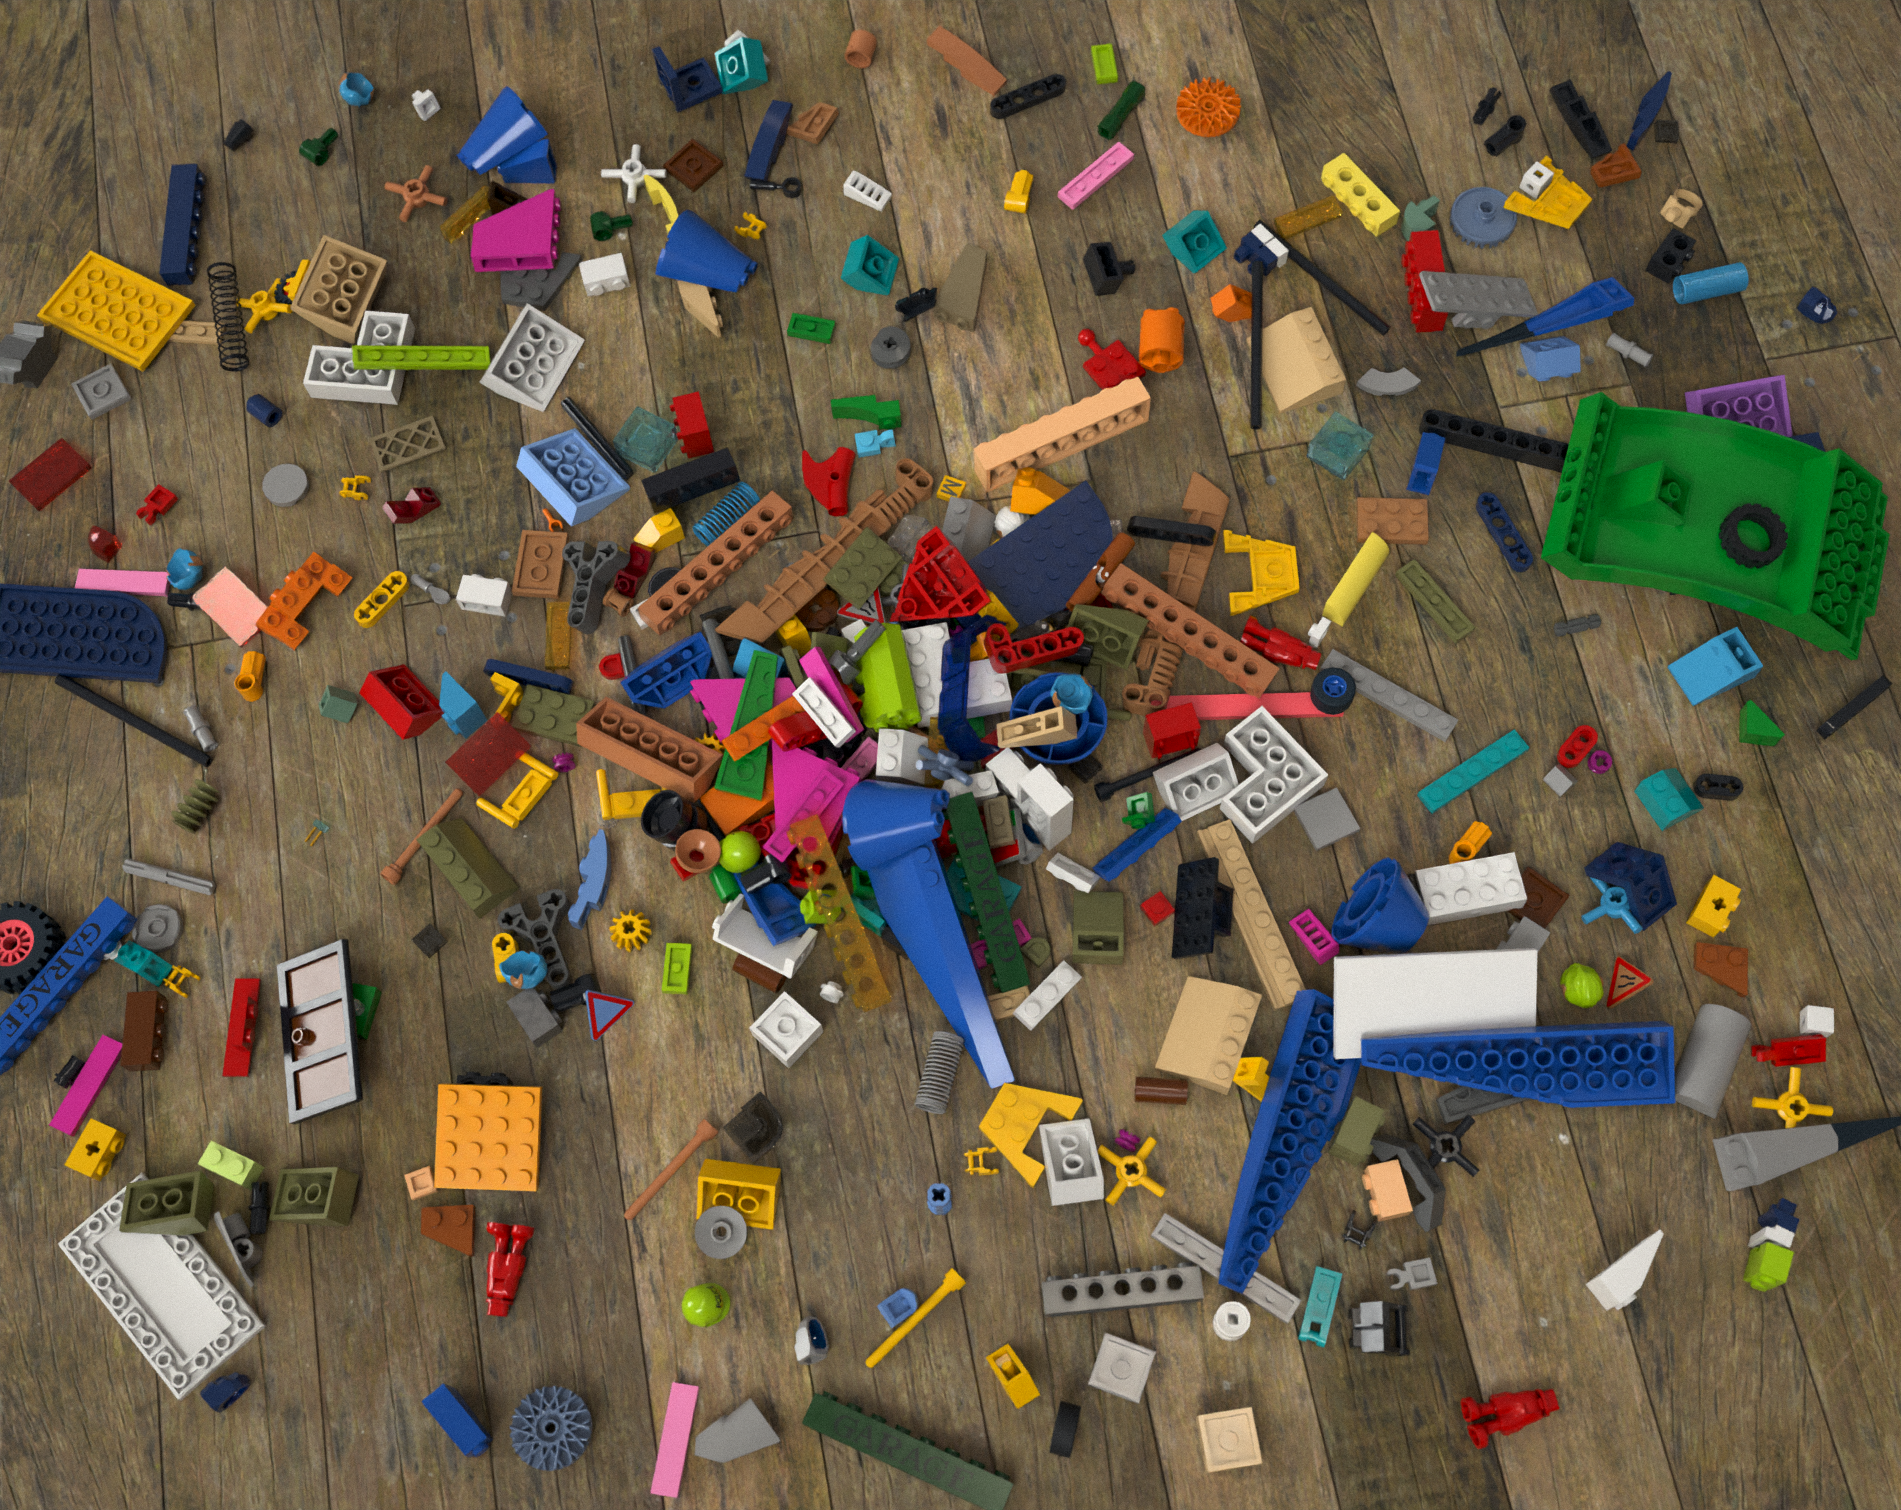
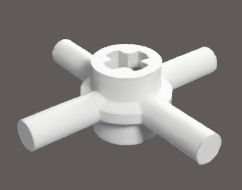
M637 144L632 146L631 159L623 164L622 169L601 170L602 178L623 179L628 185L627 201L629 203L636 202L637 188L645 183L644 175H649L652 178L667 177L666 169H646L641 164V146Z

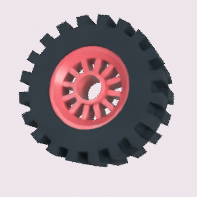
M14 901L13 906L8 902L0 904V991L3 990L8 994H14L15 991L21 994L63 947L65 942L62 940L66 939V935L60 929V924L41 909L30 903L25 905L21 901ZM17 943V946L11 950L12 946Z

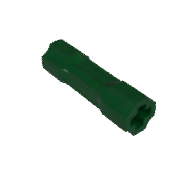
M1136 81L1129 83L1123 91L1121 98L1097 126V132L1101 137L1107 140L1114 138L1120 130L1122 123L1146 95V89L1142 84Z

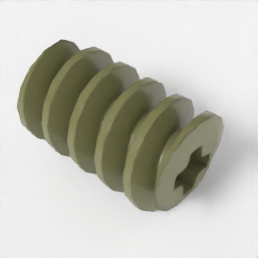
M199 779L194 781L198 788L190 787L188 789L192 796H183L186 804H177L180 812H171L175 820L170 819L176 825L192 834L196 833L192 825L201 826L197 818H207L203 810L213 809L209 802L218 803L219 800L215 793L221 794L214 787Z

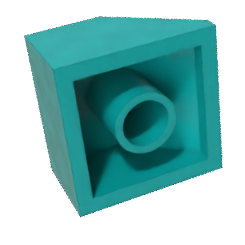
M741 37L715 52L720 85L723 90L722 94L753 90L768 82L760 40Z
M1193 210L1162 235L1171 254L1192 273L1198 272L1227 249L1208 211Z
M865 235L850 243L840 279L859 291L889 295L899 257L869 235Z
M1676 768L1661 770L1642 780L1634 791L1661 831L1704 809Z

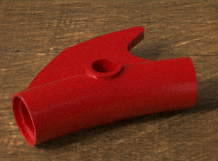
M839 447L829 459L822 463H816L809 453L803 450L802 472L805 487L828 511L829 515L835 517L846 515L848 513L849 481L856 457L855 452L846 447Z

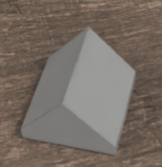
M1561 764L1556 765L1543 779L1560 797L1578 782Z

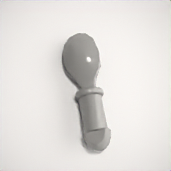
M418 574L411 576V582L423 589L425 593H430L433 601L442 605L450 601V596L445 590L434 587L433 583H429Z

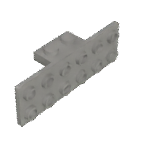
M1422 271L1419 274L1432 310L1436 312L1457 313L1452 318L1454 327L1489 329L1494 326L1501 316L1533 318L1538 315L1535 303L1523 278Z

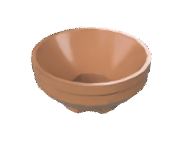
M694 829L680 836L675 847V854L678 863L685 870L692 873H704L711 870L717 864L721 854V847L713 834L702 829ZM692 851H699L703 854L704 859L700 862H694L690 859L689 854Z

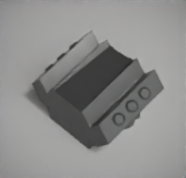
M23 320L14 322L13 333L6 334L0 343L1 383L17 384L21 382L27 388L34 387L38 389L57 360L51 347L53 325Z

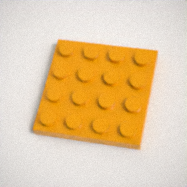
M438 1084L434 1188L512 1191L539 1190L542 1087Z

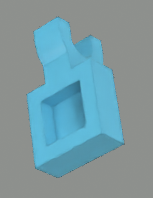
M877 430L855 434L859 458L881 454L880 448L896 446L893 430L884 431L879 436Z

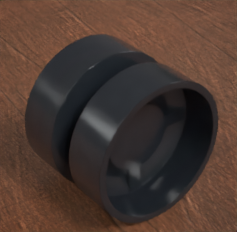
M663 790L651 797L645 805L641 815V827L646 835L675 852L677 841L685 832L694 829L706 831L707 816L702 808L677 792Z

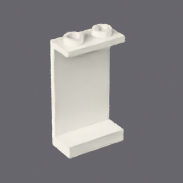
M740 893L734 901H729L723 915H718L712 925V928L715 929L713 940L791 979L814 949L818 931L809 927L802 938L797 936L773 947L764 930L759 928L753 914L742 909L744 895Z

